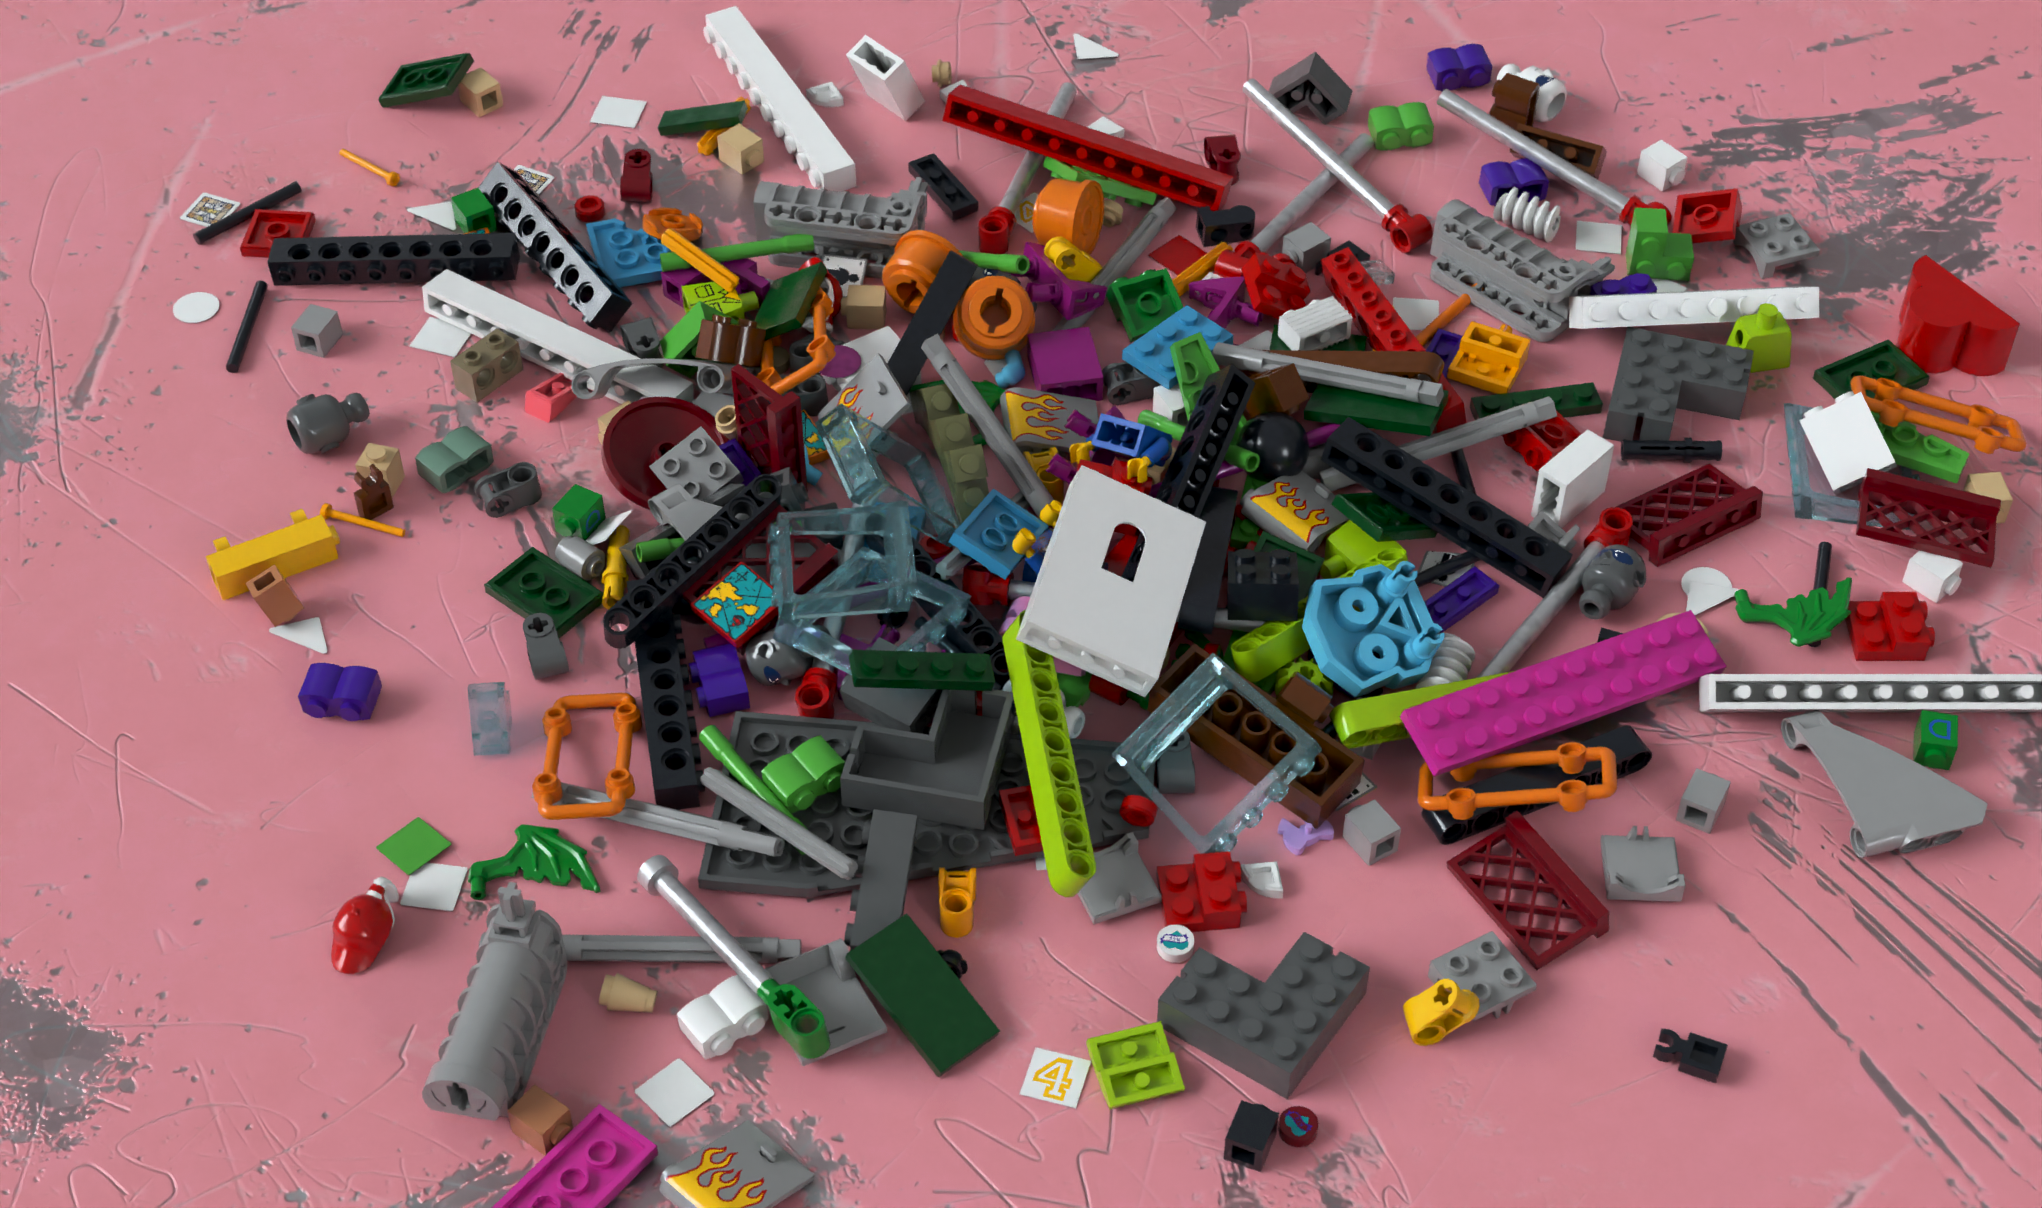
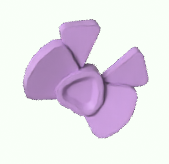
M1282 818L1278 826V834L1283 835L1284 845L1291 853L1300 855L1307 846H1311L1319 840H1333L1334 829L1327 820L1318 829H1315L1311 823L1307 822L1297 828Z

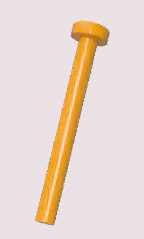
M343 148L339 151L341 156L385 178L388 185L393 187L399 183L400 175L397 172L392 171L389 173Z
M328 503L323 504L320 509V515L322 514L324 520L332 517L399 537H404L405 529L334 510L332 505Z

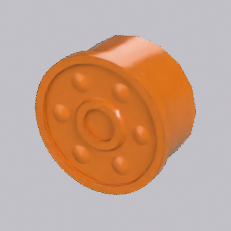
M1056 178L1049 181L1037 196L1033 210L1032 225L1038 243L1046 246L1050 239L1063 237L1081 251L1083 250L1091 255L1098 242L1104 218V195L1101 185L1094 180L1079 182Z
M925 230L909 231L899 239L893 256L882 270L883 284L886 286L888 295L896 304L906 311L915 314L950 250L962 257L963 255L952 243L935 233Z
M986 276L974 281L964 291L954 309V330L962 346L971 354L985 360H1003L1008 351L1018 350L1020 352L1027 345V334L1033 333L1035 327V311L1028 293L1018 282L1005 276Z

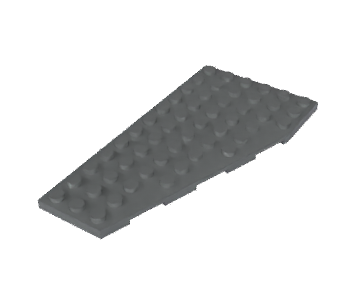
M736 711L729 742L740 757L763 781L762 770L768 764L783 755L792 753L799 745L813 737L822 736L846 762L848 753L851 754L850 747L858 723L881 726L874 722ZM926 727L922 734L929 735L931 727ZM1011 733L984 830L917 818V832L909 880L939 875V867H945L946 871H964L970 868H981L1044 857V851L1015 856L999 802V790L1030 785L1021 734ZM1070 739L1092 848L1115 844L1127 833L1131 832L1134 833L1137 840L1149 838L1150 826L1139 827L1129 824L1120 816L1119 810L1123 798L1128 795H1138L1152 801L1157 745ZM723 765L722 773L731 778L732 780H734L735 782H737L738 784H740L739 781L731 774V772ZM841 787L834 792L817 796L813 804L807 809L791 813L810 832L854 861H858L859 855L866 856L867 844L861 843L864 822H871L873 811L842 806ZM717 795L712 818L747 826L748 830L780 837ZM785 840L781 856H770L745 849L737 851L706 843L698 884L700 889L810 898L860 889L862 878L856 877V872L850 880L841 878L807 854H800L792 844Z

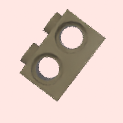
M497 328L450 361L455 389L476 403L523 370L519 342Z

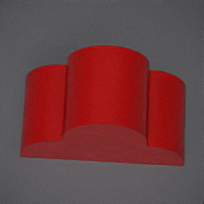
M1924 255L1913 265L1899 313V320L1902 326L1896 347L1925 373H1942L1955 367L1970 375L1992 376L2005 370L2020 323L1930 257Z

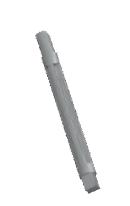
M1169 197L1159 200L1149 210L1102 270L1091 281V284L1106 286L1107 294L1110 284L1124 276L1177 209ZM1095 293L1093 298L1098 297L1099 293ZM1086 297L1085 299H1077L1076 301H1085ZM1096 309L1071 320H1066L1063 317L1052 331L1080 328Z
M936 334L924 340L921 349L961 407L968 413V417L1040 518L1041 510L1046 504H1050L1054 498L940 336Z
M1221 342L1216 343L1212 352L1218 365L1228 366L1233 364L1238 369L1260 373L1294 363L1301 380L1404 399L1438 407L1444 396L1442 384L1286 356Z
M1548 396L1397 447L1420 461H1425L1556 417L1555 403ZM1333 467L1318 472L1321 484L1331 492L1357 483Z
M561 782L563 797L553 805L610 802L611 799L608 798L605 792ZM630 798L626 799L625 807L619 814L601 817L737 851L745 849L770 856H781L785 846L783 838L748 830L747 826Z
M562 935L567 961L726 963L701 936ZM734 937L758 963L783 962L802 953L801 939Z

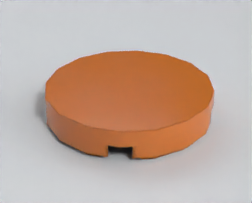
M663 207L650 210L648 215L644 214L642 227L646 233L658 239H661L662 234L668 228H672L687 240L694 241L702 235L703 222L693 213H689L688 217L682 215V210Z

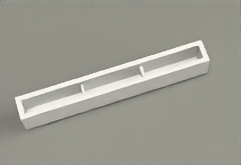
M1794 286L1570 296L1569 328L1590 329L1736 322L1741 316L1758 314L1760 305L1765 303L1776 306L1784 319L1819 318V287Z

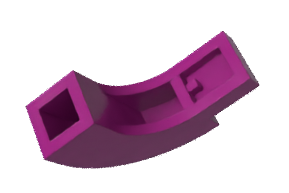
M749 258L719 262L739 277V284L735 288L738 295L755 291L760 309L771 286L765 277L758 275L757 262ZM693 266L687 269L661 272L664 296L683 307L681 286L714 282Z

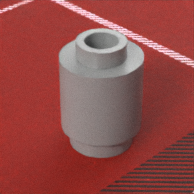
M567 536L559 542L555 555L563 567L584 580H592L602 574L605 569L606 559L603 551L577 536Z

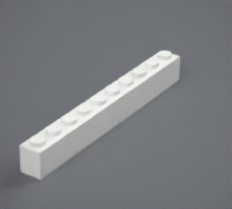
M737 6L705 15L706 27L703 28L706 41L709 44L712 43L715 47L718 58H723L726 62L730 74H734L737 77L741 89L748 92L752 104L759 107L763 119L766 122H770L776 137H781L784 141L787 152L795 156L799 168L802 171L805 170L809 175L812 186L836 192L856 187L854 161Z
M448 269L422 286L425 312L480 338H484L497 328L519 342L521 357L557 374L562 373L569 380H572L578 372L595 366L623 360L641 359ZM644 365L620 370L612 380L605 396L621 404L628 400L632 403L649 397H673L691 402L694 399L693 382L656 365ZM590 377L587 381V388L594 390L595 382Z
M1707 674L1699 678L1700 712H1812L1816 710L1820 712H1921V710L1933 712H2042V674Z

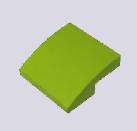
M1161 1021L1087 1039L1086 1045L1092 1065L1109 1109L1185 1090L1175 1054L1170 1052Z

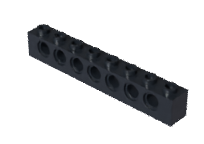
M497 161L478 187L493 206L494 212L498 214L497 220L505 227L511 229V233H515L517 242L526 247L525 253L540 263L538 268L554 280L553 286L558 291L569 297L567 302L584 315L582 320L593 329L601 327L611 332L633 303L517 171Z
M515 233L274 238L267 264L274 286L429 282L446 269L471 281L516 280L520 253Z
M1233 364L1207 377L1155 497L1197 518L1200 517L1256 384ZM1142 532L1139 534L1121 576L1131 582L1134 580L1145 546V538Z
M1348 417L1327 439L1321 457L1323 462L1542 598L1547 595L1564 575L1573 556L1572 553L1352 418Z
M642 579L627 581L628 592ZM668 579L661 582L663 585L669 586ZM642 601L638 603L636 606L642 609H646L651 607L653 604L647 601ZM673 606L635 640V649L656 805L681 810L700 807L699 792H704L705 786L700 781L703 770L695 771V765L702 763L699 743H691V738L698 737L695 716L688 717L687 711H694L691 690L684 691L683 685H689L690 681L687 664L680 665V660L686 659L684 639H676V634H682L680 613L673 614Z

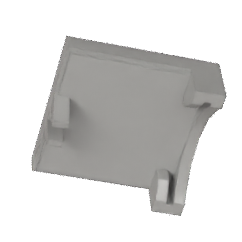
M1790 213L1742 224L1740 227H1736L1735 239H1733L1735 245L1744 246L1750 251L1756 262L1761 279L1773 277L1776 266L1819 256L1820 249Z
M702 426L649 466L667 489L680 484L693 499L700 501L730 483L741 484L744 481L740 471Z
M1633 826L1627 836L1601 835L1600 844L1607 899L1681 902L1685 890L1684 874L1679 873L1675 837H1649L1648 826H1644L1642 835H1637V826Z
M1133 832L1127 833L1112 846L1094 853L1096 872L1077 893L1093 924L1162 902V895L1138 853L1139 842Z
M1493 931L1430 961L1428 977L1433 984L1441 979H1451L1458 984L1461 990L1468 989L1478 996L1480 1006L1477 1015L1472 1019L1473 1022L1490 1013L1497 1019L1500 1017L1501 1009L1505 1014L1509 1013L1515 1000L1535 991L1537 987L1534 980Z

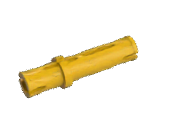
M619 525L616 528V535L614 531L609 536L606 570L603 572L601 580L602 584L604 583L602 604L608 610L616 604L617 600L619 601L624 596V590L627 587V581H629V576L626 575L627 562L619 549L629 543L630 530L624 525Z

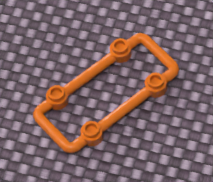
M821 287L809 310L813 317L814 340L808 345L806 350L812 357V362L782 379L775 370L773 361V346L781 344V335L764 341L761 372L756 377L780 395L822 371L826 364L836 355L835 346L826 335V318L834 310L832 307L833 302Z
M1859 375L1851 380V389L1854 394L1861 392L1870 411L1878 413L1880 415L1879 421L1885 425L1897 427L1899 422L1907 421L1974 440L1976 442L1974 447L1987 454H1993L1995 449L1999 448L2014 452H2020L2026 448L2027 443L2019 422L2011 417L1998 414L1988 407L1978 404L1969 406L1912 390L1886 378L1873 379ZM1865 390L1874 392V399L1868 397ZM1901 399L1967 418L1969 420L1968 425L1909 409L1904 404L1894 400ZM1993 425L1996 427L2008 430L2010 437L2005 436L1998 430H1995L1990 427Z
M628 693L571 695L559 698L555 701L552 708L546 710L542 719L544 734L548 737L543 773L537 775L532 784L534 800L538 803L539 814L548 820L609 817L619 814L625 807L626 799H629L635 793L634 778L629 773L633 733L639 731L642 727L641 712L636 708L635 698ZM616 707L613 713L614 728L619 733L615 769H612L605 779L606 794L611 801L553 805L563 797L561 781L557 777L562 737L567 736L572 731L570 714L566 710Z
M1577 742L1564 743L1557 750L1496 754L1449 772L1456 781L1465 782L1472 780L1477 770L1558 764L1563 772L1575 774L1584 769L1586 762L1601 761L1602 784L1586 785L1585 782L1580 780H1567L1560 783L1557 788L1475 793L1469 788H1456L1449 791L1446 796H1432L1433 774L1426 762H1424L1419 770L1418 803L1423 809L1429 811L1448 810L1452 817L1457 820L1471 818L1476 808L1559 802L1565 811L1578 812L1585 808L1588 800L1605 799L1616 792V756L1607 747L1585 748L1583 744Z

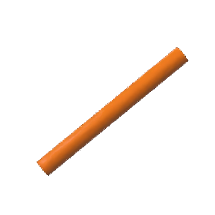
M1462 294L1415 336L1422 347L1435 336L1438 328L1443 329L1471 304L1469 295Z

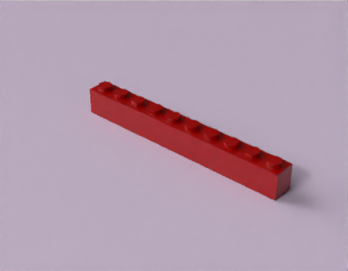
M961 84L948 94L942 120L944 122L1195 207L1209 206L1211 211H1218L1227 202L1233 180L1231 175Z

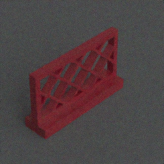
M737 364L731 368L738 443L761 474H772L790 467L797 483L802 482L808 492L800 397L792 391L781 396L752 373Z
M1709 463L1616 507L1625 509L1631 515H1640V520L1633 519L1630 537L1649 551V561L1659 567L1760 519L1763 491L1755 486L1748 489L1743 488ZM1709 477L1716 483H1703L1697 481ZM1678 490L1692 492L1691 495L1672 494ZM1696 492L1715 493V497L1695 496ZM1719 494L1733 495L1728 498H1719ZM1652 502L1666 503V507H1653L1646 505ZM1670 504L1690 505V508H1670ZM1694 506L1707 507L1703 510H1693ZM1644 516L1664 517V521L1644 520ZM1668 518L1682 519L1675 523L1668 522ZM1642 530L1656 531V532L1650 534V537H1649V536L1646 535L1644 532H1642Z
M1867 468L1858 491L1857 501H1859L1856 535L1989 568L1992 567L1995 555L1996 521L2001 507V500ZM1893 512L1901 521L1893 523L1885 515ZM1875 519L1883 527L1868 526L1866 522ZM1927 521L1934 529L1926 531L1919 523ZM1909 527L1917 536L1905 535L1901 530ZM1960 529L1968 537L1961 540L1952 531ZM1942 535L1950 544L1939 543L1935 538ZM1976 544L1985 554L1975 552L1968 546Z
M779 505L683 593V598L691 604L697 599L696 595L703 588H710L717 582L712 581L717 575L718 580L722 578V571L727 566H736L741 561L747 566L766 565L767 580L765 581L772 587H776L775 589L787 598L789 605L757 632L760 633L774 627L838 566L839 551L830 543L825 545ZM781 518L790 526V536H770V526ZM770 543H790L791 557L770 558ZM794 543H809L816 551L810 557H794ZM751 544H766V558H746V549ZM770 565H791V574L785 580H770ZM794 565H800V566L794 571ZM747 640L738 649L736 648V650L742 656L746 652V646L749 640Z
M1518 810L1506 817V825L1447 861V868L1536 970H1539L1588 937L1594 935L1596 938H1599L1609 931V911ZM1504 839L1513 848L1512 857L1491 854L1492 847ZM1469 861L1483 862L1482 876L1466 874L1461 866ZM1489 863L1510 866L1508 879L1487 876ZM1515 867L1531 868L1535 873L1534 882L1513 880ZM1485 885L1506 888L1505 900L1488 899L1484 894ZM1511 889L1533 891L1531 904L1509 902ZM1538 892L1554 894L1558 898L1557 908L1536 905ZM1508 911L1529 913L1527 927L1511 925L1506 920ZM1534 914L1556 917L1554 930L1532 928ZM1560 919H1577L1583 927L1574 933L1559 931ZM1530 938L1552 939L1551 948L1538 956L1529 946Z

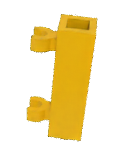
M299 509L290 513L294 524L232 547H230L226 536L213 540L217 552L207 555L206 560L222 600L224 601L248 592L249 589L246 582L274 564L284 578L339 559L335 545L340 544V539L334 525L328 526L322 514L307 519L304 510Z

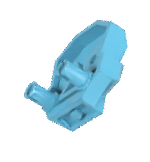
M1402 561L1398 563L1394 571L1382 564L1358 569L1352 577L1319 579L1309 588L1302 624L1304 634L1320 671L1354 697L1366 695L1383 686L1397 689L1417 683L1428 673L1433 656L1444 640L1445 633H1440L1443 630L1442 627L1433 623L1419 588L1414 581L1418 572L1417 570L1412 572L1415 569V565L1411 562ZM1353 605L1357 606L1361 612L1354 610ZM1373 652L1378 653L1380 655V659L1376 658L1373 655Z

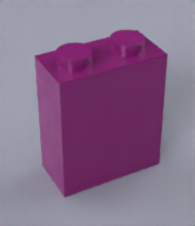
M1089 326L1027 334V358L1036 390L1095 401L1103 400L1104 377Z

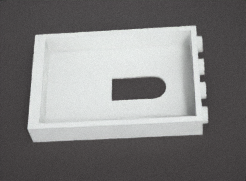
M1081 465L1068 487L1016 640L1146 697L1159 678L1206 521L1109 478L1096 470ZM1120 524L1135 526L1142 532L1145 538V546L1133 582L1102 568L1114 529Z

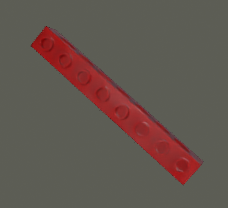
M1349 247L1321 259L1326 286L1337 301L1341 303V306H1344L1345 310H1348V313L1352 315L1353 323L1363 336H1367V342L1375 351L1426 352ZM1443 373L1438 383L1442 384L1443 390L1448 391V402L1433 430L1434 434L1467 423L1464 402Z

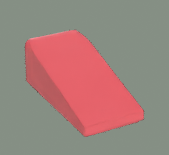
M558 373L528 390L525 396V412L548 423L555 419L577 397L573 393L571 383H568L572 382V380L565 378L564 374Z

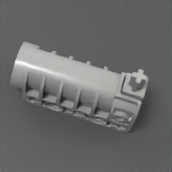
M916 177L915 181H911L908 190H900L899 193H892L891 196L886 198L872 196V194H852L849 191L836 192L828 191L824 188L811 189L800 185L794 187L786 186L782 183L761 181L756 189L753 202L757 241L793 234L812 235L814 250L798 252L797 254L780 253L768 255L769 261L777 266L800 268L807 260L813 257H819L822 260L823 254L863 258L876 261L875 264L867 263L864 277L882 279V270L886 266L883 263L887 264L891 259L899 239L909 231L925 230L928 183L922 182L921 177ZM807 253H816V254H818V255H816V256H808V255H804V254H807Z
M1458 199L1446 203L1436 216L1430 254L1438 259L1432 263L1431 279L1459 297L1462 294L1469 295L1471 304L1539 342H1548L1569 328L1570 296H1590L1591 286L1603 281V278L1615 269V266L1611 264V258L1607 256L1603 259L1600 258L1592 265L1584 260L1577 262L1572 258L1569 261L1560 259L1549 250L1540 248L1528 238L1515 234L1512 229L1499 225L1494 219L1483 216L1476 209ZM1465 283H1471L1473 285L1477 283V285L1470 287ZM1513 311L1522 312V313H1524V314H1523V315H1518L1517 313H1515V312H1513Z
M509 882L507 888L499 887L498 889L500 903L493 906L487 915L486 924L488 929L487 932L482 934L476 953L477 964L468 973V988L464 989L459 996L457 1003L459 1012L451 1017L448 1024L450 1036L441 1042L438 1050L440 1061L432 1066L424 1085L422 1097L431 1110L496 1121L498 1116L509 1117L507 1111L524 1094L564 985L567 973V957L561 928L555 919L543 910L535 911V901L523 899L521 890H518L517 884L514 882Z

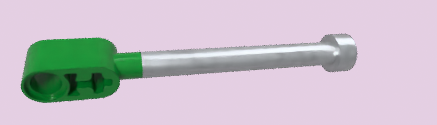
M656 855L645 861L638 871L637 879L647 892L653 896L662 895L769 1007L775 1029L799 1055L808 1059L824 1055L830 1047V1037L822 1012L796 986L792 984L780 985L678 880V869L666 856Z

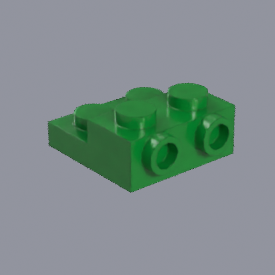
M1167 268L1158 271L1150 269L1143 272L1140 276L1129 279L1127 277L1118 278L1110 284L1106 294L1117 322L1122 321L1130 342L1136 341L1183 308Z

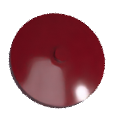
M649 397L628 404L611 419L602 442V463L609 480L623 496L633 503L650 510L648 499L667 490L649 466L700 426L718 446L730 440L717 430L715 418L701 407L673 397Z

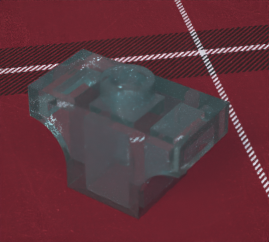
M505 682L469 684L467 691L474 756L510 754L512 716L509 690L506 691Z

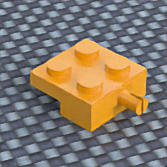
M1471 321L1460 340L1459 350L1448 368L1447 378L1496 394L1509 393L1528 358L1531 339L1512 334V328L1509 325L1506 328V324L1496 329Z

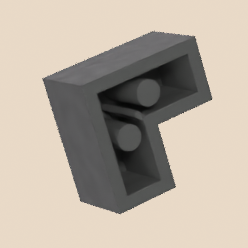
M1314 52L1274 77L1269 92L1292 113L1307 106L1324 124L1347 112L1353 92L1317 52Z

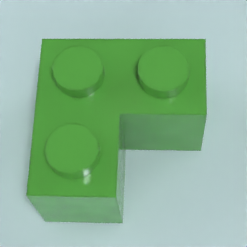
M1634 209L1625 254L1628 276L1640 273L1648 274L1651 279L1689 281L1694 261L1691 234L1668 233L1666 209Z
M699 301L660 340L664 358L706 360L695 357L702 319L712 320L713 314L727 315ZM731 319V323L738 324L737 320ZM666 364L667 367L688 378H691L698 371V366Z

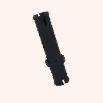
M1684 438L1683 441L1626 439L1621 441V460H1683V463H1691L1692 460L1720 461L1722 457L1721 440L1692 441V438Z

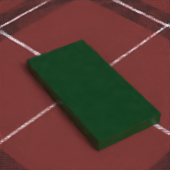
M1319 383L1304 408V420L1341 425L1350 417L1370 429L1431 436L1448 402V391L1443 390L1444 396L1437 407Z
M907 913L847 953L845 959L937 1077L946 1073L998 1036L1000 1030Z

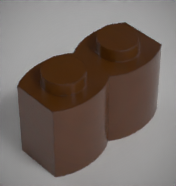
M1506 73L1502 80L1496 81L1493 87L1492 96L1495 97V103L1492 105L1489 115L1516 130L1518 123L1533 127L1536 113L1535 106L1539 95V83Z
M713 314L712 320L702 319L695 357L717 362L760 367L766 330L757 328V321L739 318L738 324L731 323V317Z
M1299 672L1292 674L1275 698L1311 724H1314L1316 721L1322 724L1334 708L1329 703L1333 696Z

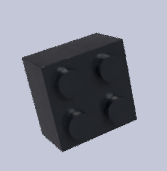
M1239 549L1236 552L1228 551L1227 620L1297 621L1299 595L1297 552H1289L1284 549H1275L1271 552H1255L1251 549Z

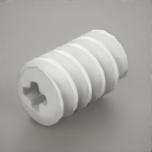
M1513 187L1509 194L1505 193L1500 197L1493 213L1496 221L1502 220L1506 225L1513 224V228L1517 230L1523 229L1529 235L1534 233V237L1538 239L1544 238L1547 243L1553 240L1560 226V206L1556 205L1550 212V202L1546 200L1539 207V197L1537 196L1533 197L1529 203V193L1525 191L1518 198V188Z
M1445 633L1444 640L1433 656L1428 673L1419 680L1416 689L1467 680L1468 672L1475 659L1473 647L1458 636Z

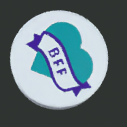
M1169 925L1158 933L1157 952L1161 958L1168 962L1180 963L1192 956L1194 936L1188 928L1181 925Z

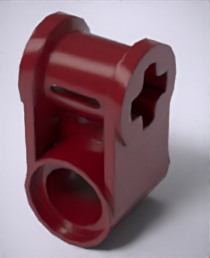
M1233 134L1205 137L1204 154L1210 169L1233 176L1231 185L1236 184L1239 181L1237 163L1241 157L1236 136Z
M644 149L630 150L624 157L623 175H621L620 180L621 202H652L653 175L650 171L651 155Z

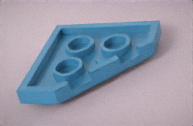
M618 219L586 224L587 235L595 261L619 288L662 280L659 254L673 251L661 243V239L650 236L642 228L638 231L626 227V222Z

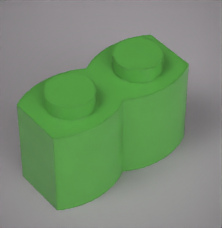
M1411 102L1399 107L1387 105L1369 110L1368 129L1375 148L1378 150H1392L1404 145L1420 147L1433 141L1434 125L1425 103Z
M816 736L799 745L792 753L783 755L768 764L762 770V779L791 813L810 807L817 796L834 792L841 787L840 777L845 761L822 736Z

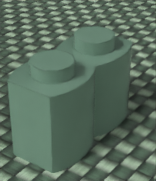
M467 426L459 427L449 432L441 442L424 447L415 457L418 474L442 493L453 491L462 485L468 477L478 475L494 462L491 444Z

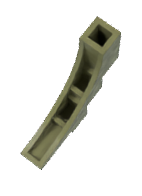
M946 384L911 391L909 394L915 423L923 427L934 445L949 485L959 525H961L989 494L986 480L988 472L982 444L974 445L968 413L960 414L958 401Z

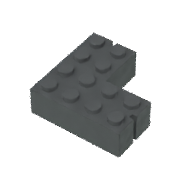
M1627 327L1603 438L1620 442L1622 439L1632 440L1638 416L1644 418L1639 440L1669 441L1676 408L1740 420L1754 351Z
M992 689V691H982V716L977 715L976 690H942L929 735L858 723L850 747L851 754L848 753L840 777L842 806L871 811L876 809L917 815L918 819L984 830L1014 726L1015 703L1013 692Z
M1303 932L1264 983L1199 947L1181 970V978L1176 976L1158 999L1157 1022L1161 1021L1163 1029L1288 1099L1366 994L1370 967L1341 951L1337 956L1333 955L1334 947Z

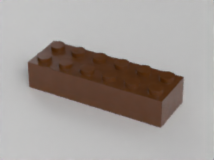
M1195 643L1156 681L1149 692L1148 712L1168 726L1178 725L1185 728L1189 733L1191 742L1305 822L1311 823L1315 829H1318L1360 784L1365 761L1363 758L1315 725L1295 714L1278 702L1277 699Z

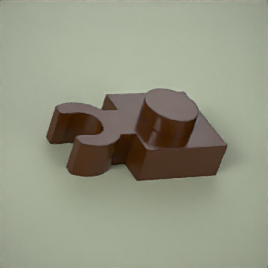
M374 464L370 465L371 472L367 478H364L359 472L354 475L355 482L361 487V489L354 492L358 514L360 517L369 520L394 508L389 484L383 479L382 472Z

